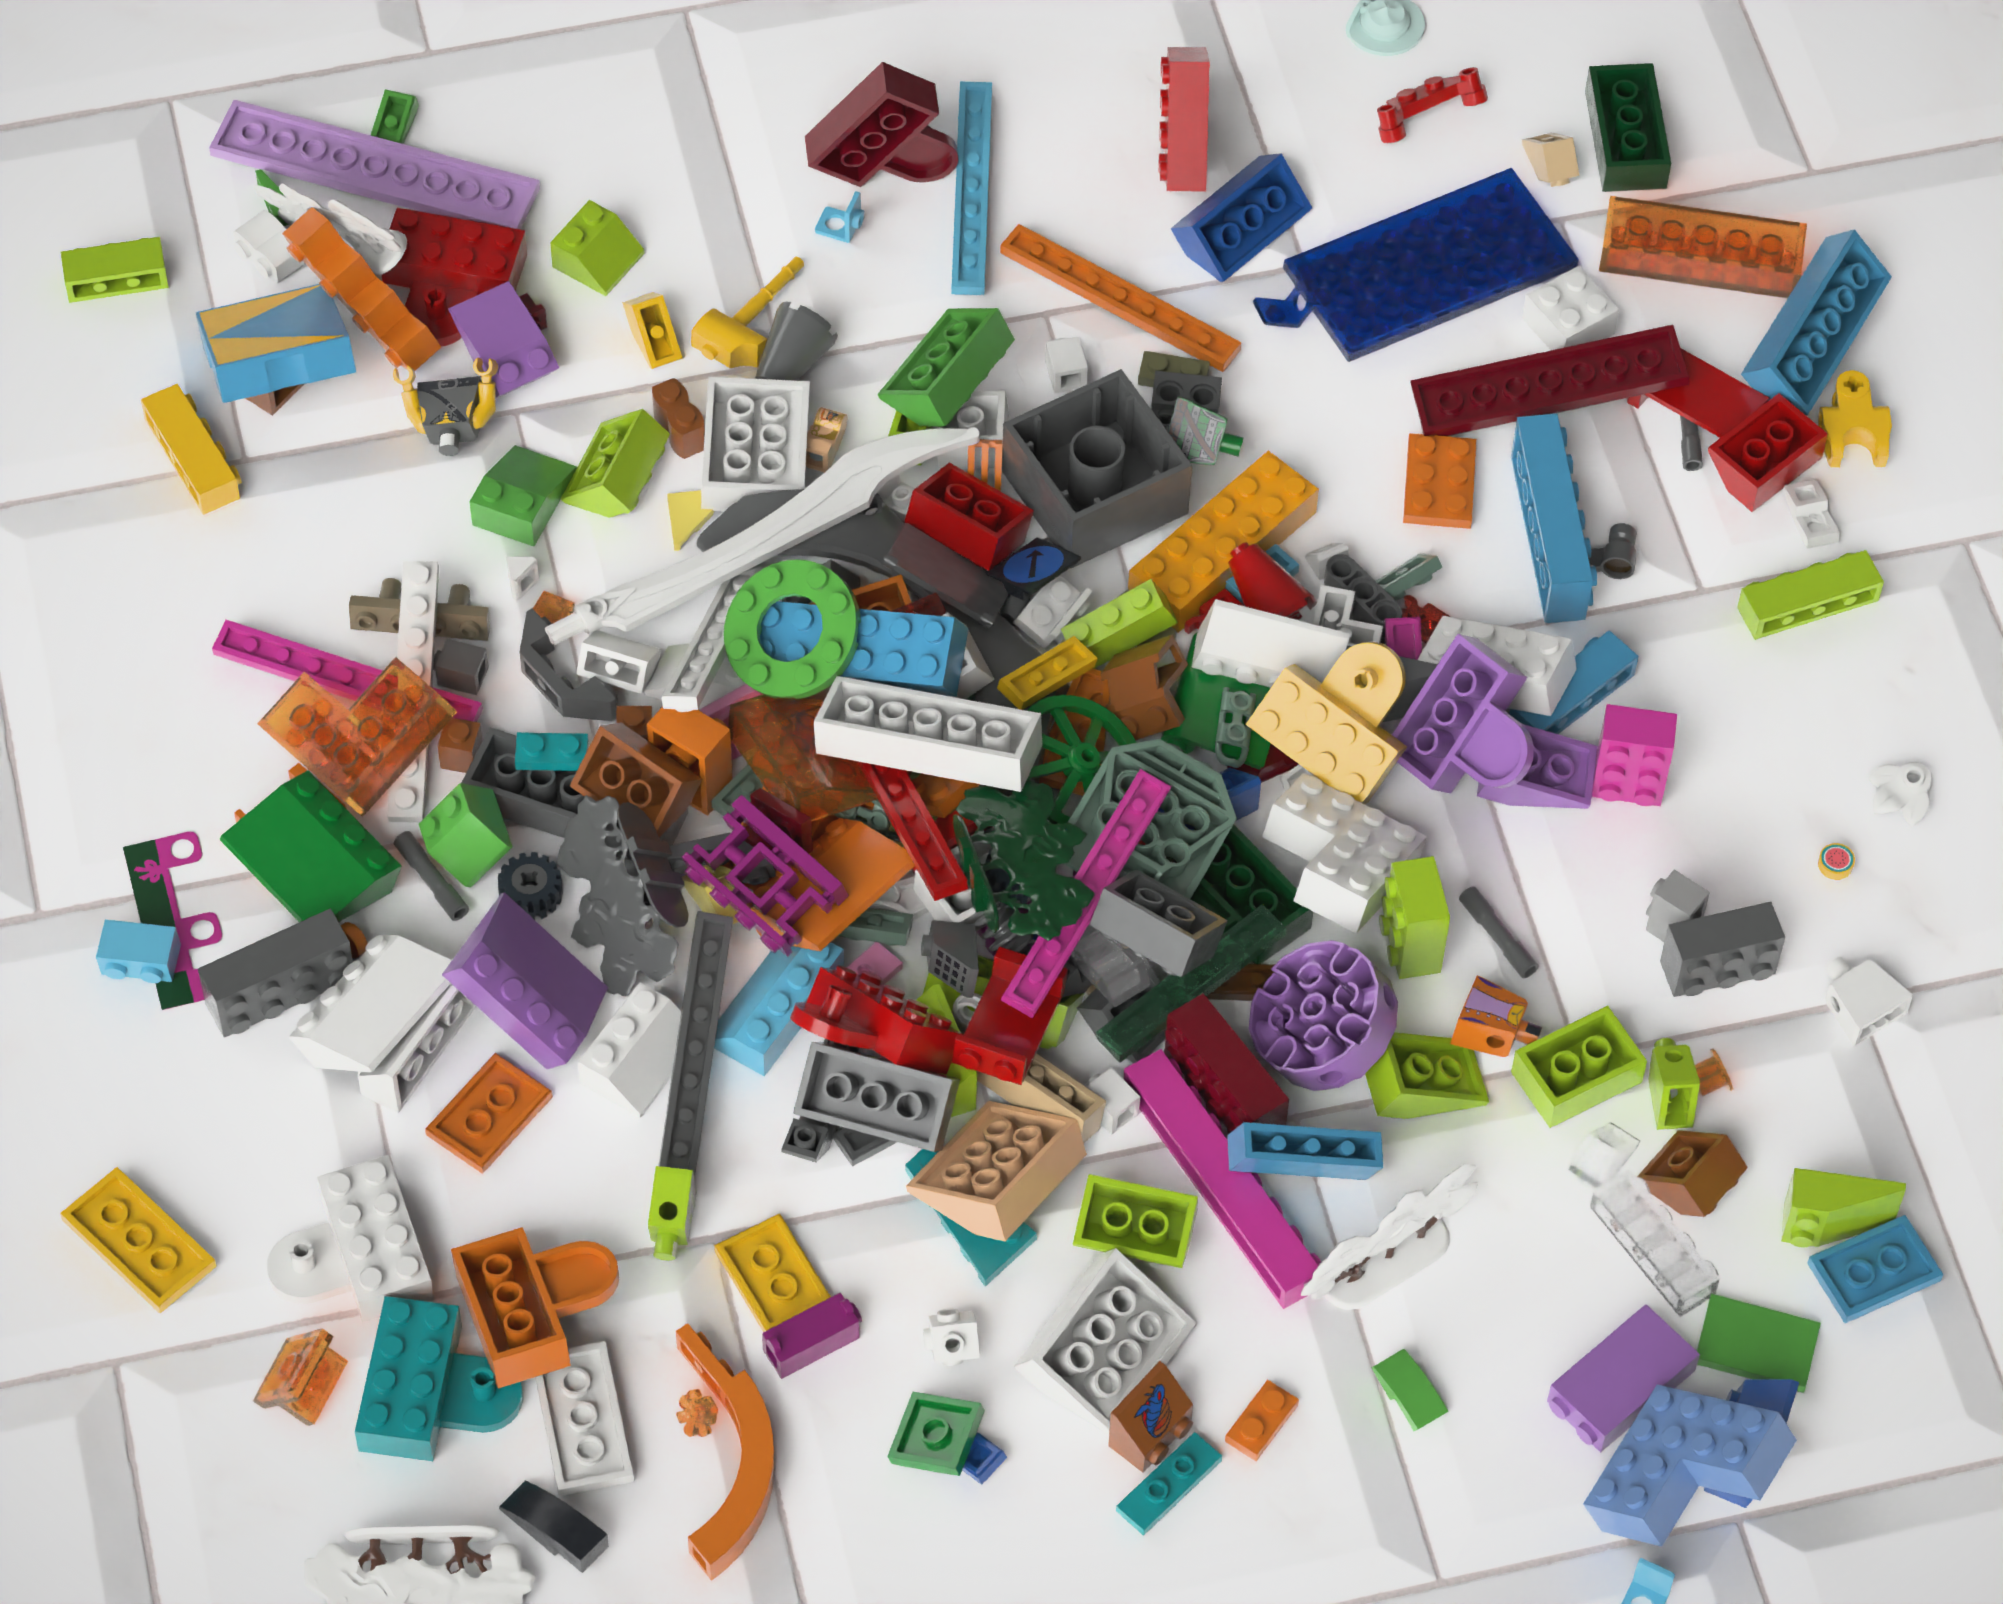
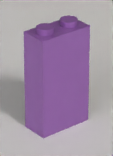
M1645 1304L1553 1382L1550 1386L1547 1402L1551 1411L1559 1419H1566L1576 1429L1577 1435L1585 1444L1593 1445L1601 1453L1631 1427L1656 1385L1671 1388L1679 1386L1695 1372L1700 1354Z

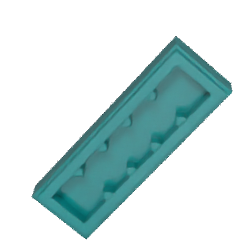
M1194 1432L1116 1505V1512L1144 1536L1222 1462V1455Z

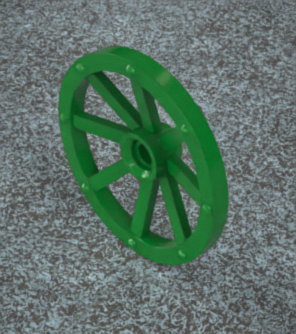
M1057 695L1038 701L1026 711L1041 713V716L1051 713L1068 745L1042 734V747L1061 755V759L1032 767L1027 780L1063 771L1067 778L1055 798L1056 806L1051 811L1048 820L1052 824H1064L1069 821L1070 816L1061 812L1077 783L1082 782L1084 792H1086L1101 767L1100 764L1104 762L1109 751L1099 752L1095 747L1101 728L1106 729L1119 746L1137 742L1126 725L1104 706L1079 696ZM1064 711L1078 713L1092 719L1084 742H1081Z

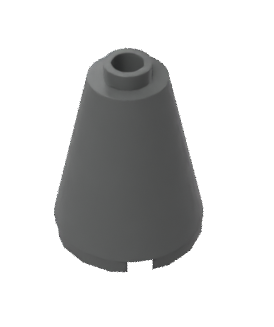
M782 302L776 311L755 379L798 381L835 344L838 338L837 332L832 335L829 332L832 325L811 309L800 305L796 310L789 307L792 302Z

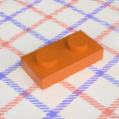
M1267 1379L1225 1436V1442L1257 1462L1298 1407L1299 1399Z

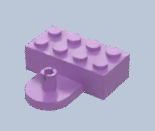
M1457 634L1392 733V736L1407 746L1397 763L1431 790L1450 794L1465 772L1485 786L1506 788L1515 785L1523 779L1531 767L1534 746L1528 730L1508 714L1506 710L1528 677L1478 638Z

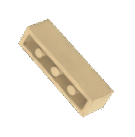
M1037 1053L1022 1085L1002 1081L997 1077L976 1071L977 1081L1013 1106L1077 1119L1084 1143L1100 1129L1106 1100Z

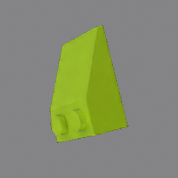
M1394 1032L1385 1053L1365 1074L1377 1116L1410 1119L1486 1106L1489 1103V1098L1474 1050L1450 1044L1452 1038Z
M1794 1168L1784 1201L1781 1242L1791 1243L1801 1248L1819 1247L1860 1235L1892 1221L1897 1217L1906 1191V1183Z

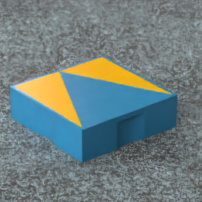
M319 284L195 312L203 349L210 368L213 369L216 385L223 403L270 393L289 386L313 383L356 373L348 332L334 299Z

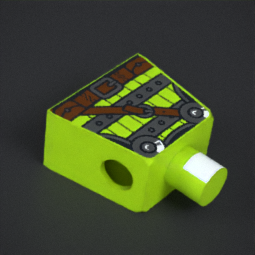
M655 1167L648 1230L650 1240L655 1242L653 1256L657 1259L675 1260L677 1246L688 1245L697 1194L693 1170Z

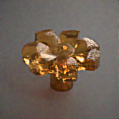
M700 1389L689 1390L687 1394L682 1395L679 1399V1406L683 1410L676 1412L678 1422L680 1424L686 1423L683 1431L689 1437L696 1436L697 1434L700 1437L708 1436L712 1433L711 1425L716 1424L718 1407L711 1396L702 1397Z

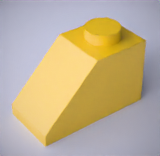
M651 292L622 302L632 335L650 369L683 358L662 294Z

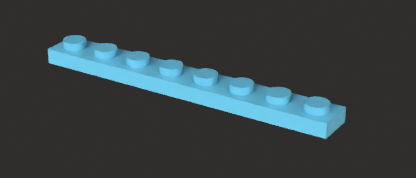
M960 81L957 139L958 164L956 166L951 294L955 295L985 294L992 82Z

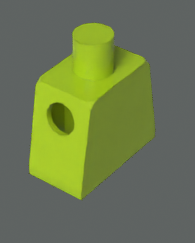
M1671 1038L1659 1039L1655 1042L1652 1049L1648 1076L1657 1130L1693 1128L1700 1081L1691 1049L1686 1044L1676 1045V1042ZM1670 1089H1677V1095L1672 1098Z

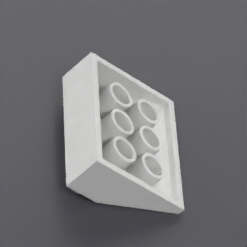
M708 376L701 509L726 511L743 496L782 490L805 489L810 381Z
M378 935L368 942L363 955L344 969L343 977L336 985L322 993L318 1005L298 1020L297 1028L291 1033L289 1038L315 1068L373 1072L451 984L442 976V973L452 960L400 935Z
M1115 1248L1096 1256L1014 1365V1368L1039 1391L1109 1435L1111 1412L1159 1361L1165 1365L1168 1363L1197 1322Z

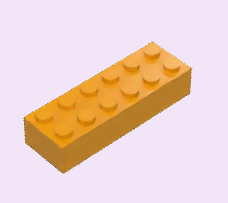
M1268 450L1129 570L1128 589L1131 590L1152 579L1166 595L1178 621L1177 624L1171 627L1179 633L1184 629V624L1187 620L1199 616V607L1226 587V581L1233 576L1228 564L1230 559L1233 558L1230 552L1244 542H1247L1249 546L1257 543L1264 551H1267L1275 544L1279 546L1316 513L1319 488Z

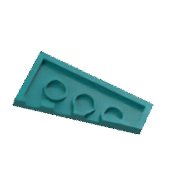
M920 1150L905 1164V1172L912 1180L939 1151ZM934 1209L941 1219L942 1226L955 1239L960 1247V1252L967 1262H970L975 1268L978 1278L985 1287L1037 1240V1233L1025 1222L1006 1241L975 1235Z

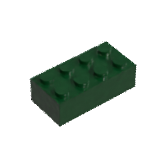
M1653 63L1589 66L1585 96L1602 192L1667 189L1672 163Z

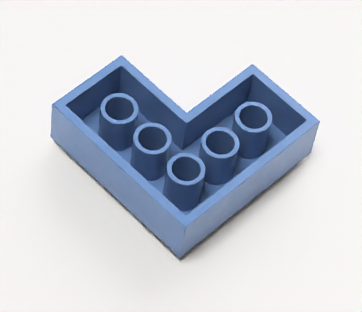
M1657 1384L1583 1505L1602 1532L1662 1547L1699 1486L1761 1501L1797 1439L1777 1411Z

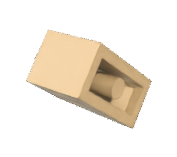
M1551 132L1522 139V146L1538 180L1548 182L1551 187L1569 184V178L1580 176L1573 137Z

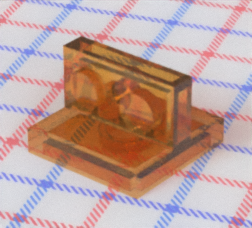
M320 1328L286 1338L252 1401L263 1409L279 1406L306 1426L315 1425L348 1363V1360L329 1348L334 1336Z

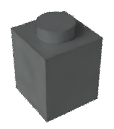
M447 638L442 651L437 650L434 655L433 670L436 671L437 685L477 696L489 668L487 649Z

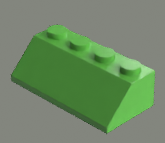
M948 308L877 394L880 400L919 426L943 427L949 424L956 412L970 399L973 391L988 377L990 370L1005 356L1007 349L1015 341L998 308Z

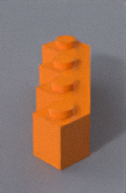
M313 207L282 233L290 244L286 249L299 263L305 262L321 280L319 282L321 288L331 298L336 296L353 314L351 319L363 333L368 331L386 350L384 355L394 367L403 366L408 370V365L416 371L441 348L428 327L407 310L395 291L376 277L362 255L346 244L331 222Z

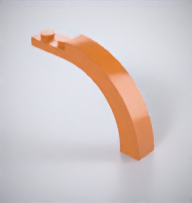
M687 1323L676 1330L677 1349L729 1413L736 1427L742 1449L738 1474L725 1502L703 1526L688 1536L689 1554L712 1581L743 1553L764 1519L769 1506L774 1481L773 1433L764 1400L746 1370L744 1369L734 1376L729 1364L722 1358L718 1360L711 1352L712 1346L707 1337L701 1331L696 1333Z

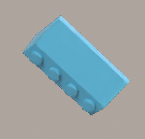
M832 942L822 951L792 946L793 952L788 957L780 950L776 953L770 951L718 1019L714 1049L765 1077L802 1028L790 1019L795 1003L807 1002L820 967L836 970L837 965L844 966L843 948Z

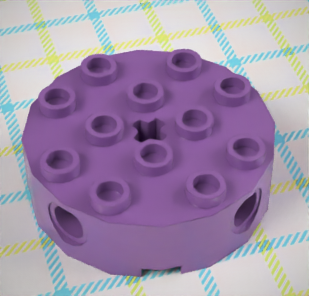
M1334 940L1305 944L1283 956L1271 969L1274 973L1265 982L1263 989L1258 987L1251 1002L1248 1028L1255 1050L1291 1084L1313 1091L1340 1088L1355 1079L1362 1078L1385 1053L1397 1027L1398 1000L1391 980L1358 949L1351 948L1345 943Z

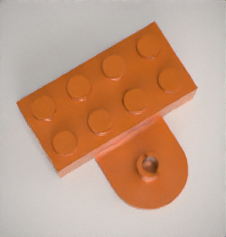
M521 1227L451 1249L456 1278L489 1366L494 1373L498 1389L571 1366L567 1341L559 1318L601 1305L614 1294L619 1284L618 1263L614 1254L608 1248L596 1242L576 1241L533 1254L525 1231Z

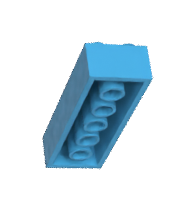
M1855 229L1825 237L1741 373L1753 389L1769 397V400L1780 393L1805 415H1809L1892 278Z
M1558 414L1517 417L1510 457L1545 623L1586 620L1588 606L1593 605L1592 586H1597L1596 567L1590 566L1588 559L1591 557L1589 537L1584 538L1582 531L1585 529L1583 509L1578 510L1576 503L1579 501L1578 483L1572 482L1571 479L1573 460L1571 454H1566L1565 447H1567V432L1565 427H1560Z
M777 601L768 609L767 614L763 616L760 642L766 654L775 660L783 662L799 660L810 653L818 643L823 629L822 615L817 605ZM859 609L861 623L858 624L856 640L859 644L852 661L841 677L957 697L968 627L955 617Z

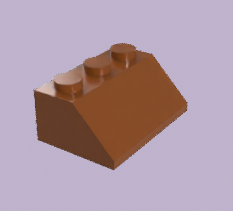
M615 723L599 727L570 787L581 795H587L595 801L610 796L616 798L619 807L622 803L626 802L638 806L650 818L660 838L688 809L703 779L624 724Z

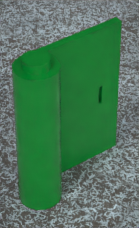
M1196 632L1192 637L1186 656L1188 665L1180 675L1174 694V699L1185 720L1180 726L1163 731L1160 738L1166 743L1178 746L1185 754L1191 753L1196 746L1215 753V741L1224 687H1228L1230 689L1229 692L1244 691L1248 695L1250 693L1256 694L1254 712L1270 690L1267 686L1255 683H1241L1235 678L1220 674L1209 675L1200 669L1192 668ZM1226 713L1225 723H1232V713ZM1242 716V722H1241V723H1242L1244 726H1245L1246 716ZM1252 729L1249 751L1244 764L1260 770L1264 767L1271 743ZM1222 744L1221 749L1225 757L1239 759L1241 747Z

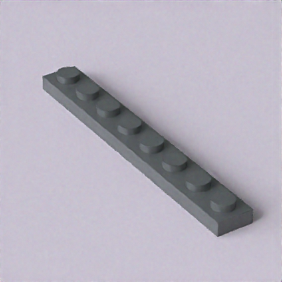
M698 911L695 917L658 1166L693 1170L694 1180L733 917Z

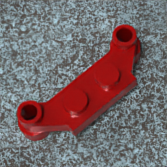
M1470 67L1463 69L1459 72V76L1442 78L1441 76L1430 77L1421 86L1397 92L1396 97L1387 100L1385 105L1377 108L1380 121L1378 131L1381 142L1392 143L1403 139L1406 136L1404 119L1458 95H1461L1464 106H1476L1486 102L1488 95L1485 85L1481 84L1478 68Z

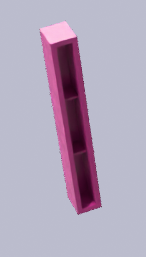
M1159 1049L1124 1068L1123 1080L1140 1096L1139 1110L1280 1306L1285 1309L1307 1297L1308 1295L1301 1296L1304 1284L1313 1278V1272L1320 1265L1321 1260L1315 1253H1309L1303 1244V1238L1298 1228L1293 1224L1289 1225L1282 1216L1283 1211L1276 1198L1273 1196L1269 1197L1262 1188V1181L1258 1173L1229 1171L1228 1140L1222 1133L1221 1124L1213 1113L1208 1114L1202 1106V1099L1196 1088L1186 1084L1177 1062L1173 1058L1168 1059L1162 1049Z

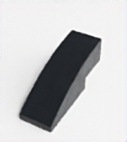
M526 1480L499 1506L500 1511L554 1556L559 1553L581 1573L609 1547L608 1534L566 1502Z

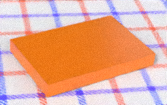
M495 1052L425 1128L426 1136L483 1174L553 1097L552 1090Z

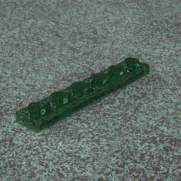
M1261 904L1222 934L1213 958L1183 977L1169 975L1096 1031V1039L1121 1063L1166 1028L1167 1015L1202 993L1208 996L1286 935V927Z

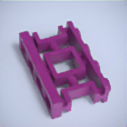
M740 795L731 804L734 810L730 814L727 812L722 817L727 826L733 831L711 854L698 843L692 848L694 851L691 854L686 852L681 857L688 867L684 872L698 886L704 882L711 888L710 896L721 907L725 909L730 905L737 912L734 917L747 930L750 931L753 927L762 934L759 939L770 951L776 953L780 950L788 957L793 952L791 947L794 944L798 945L802 941L798 932L792 928L797 920L814 903L828 914L832 910L831 906L834 903L839 906L849 895L837 878L745 797ZM744 822L773 849L770 850L762 842H759L746 855L738 848L749 836L741 823ZM729 858L736 866L725 876V879L733 890L730 891L701 864L704 862L715 871ZM765 858L783 876L759 899L742 881ZM794 866L823 894L820 895L810 886L798 899L793 897L788 891L799 881V878L791 867ZM777 902L782 905L786 912L775 923L784 934L782 936L779 935L751 908L754 906L765 916Z

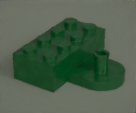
M1234 824L1190 900L1228 920L1222 936L1226 934L1254 964L1263 963L1312 927L1313 911L1294 902L1297 888ZM1166 857L1170 862L1177 863L1175 859Z

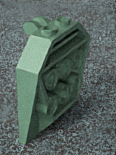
M1161 739L1112 747L1068 821L1088 835L1081 844L1073 847L1075 853L1068 863H1064V865L1076 872L1079 871L1106 826L1103 821L1110 820L1125 795L1122 789L1128 790L1137 773L1142 769L1172 787L1160 806L1165 813L1157 811L1140 839L1146 845L1137 844L1116 881L1137 869L1191 899L1237 819L1222 775L1215 771L1208 763L1197 761L1183 753L1178 746L1166 743ZM1185 824L1193 826L1196 831L1188 829ZM1166 857L1175 859L1177 863L1170 862Z

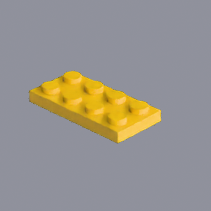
M118 1167L114 1168L60 1213L62 1221L159 1314L217 1267L215 1259Z

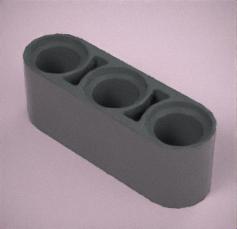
M1344 554L1332 556L1326 564L1324 585L1355 591L1352 619L1383 626L1381 643L1385 644L1384 619L1402 618V608L1354 559Z

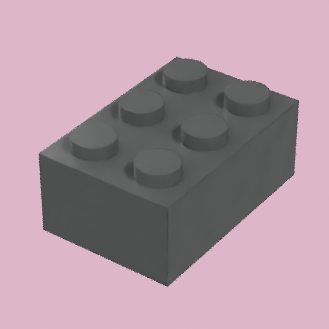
M1136 869L1103 888L1090 926L1099 930L1103 937L1112 941H1118L1129 947L1136 956L1148 958L1157 963L1166 973L1183 977L1214 957L1228 920Z
M1770 901L1669 924L1660 964L1673 997L1682 995L1695 996L1704 990L1717 987L1726 989L1735 986L1739 982L1752 979L1762 981L1776 974L1786 937Z

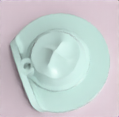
M1360 0L1346 24L1345 31L1347 37L1361 50L1379 56H1394L1411 50L1420 42L1424 34L1425 20L1419 7L1411 0Z

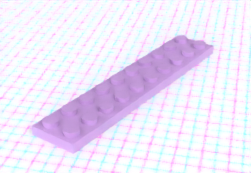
M233 100L209 146L210 156L420 212L520 230L540 190V181L538 179L238 100Z

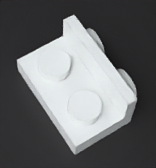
M1060 575L1036 592L1013 623L1044 649L1053 640L1059 644L1064 639L1061 628L1067 626L1072 617L1077 620L1090 606L1086 599L1093 590L1087 586L1080 592Z

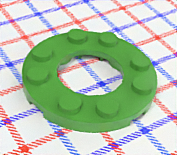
M799 559L771 564L750 577L736 593L730 604L724 625V645L728 660L733 670L743 682L765 696L775 699H802L817 694L829 687L834 682L836 676L843 674L855 655L859 644L856 642L858 624L861 623L859 606L846 582L821 564ZM785 597L809 598L817 605L822 615L823 629L818 643L810 653L799 660L783 662L771 658L766 654L760 642L763 616L767 614L766 612L774 603L781 599L783 600Z

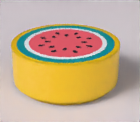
M1839 843L1826 845L1821 850L1818 859L1820 872L1834 880L1848 877L1855 864V856L1852 850Z

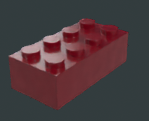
M1204 993L1167 1015L1165 1049L1163 1052L1168 1059L1173 1058L1177 1062L1185 1076L1186 1084L1196 1088L1206 1102L1208 1112L1213 1113L1224 1124L1228 1134L1243 1122L1275 1125L1287 1124L1290 1099Z

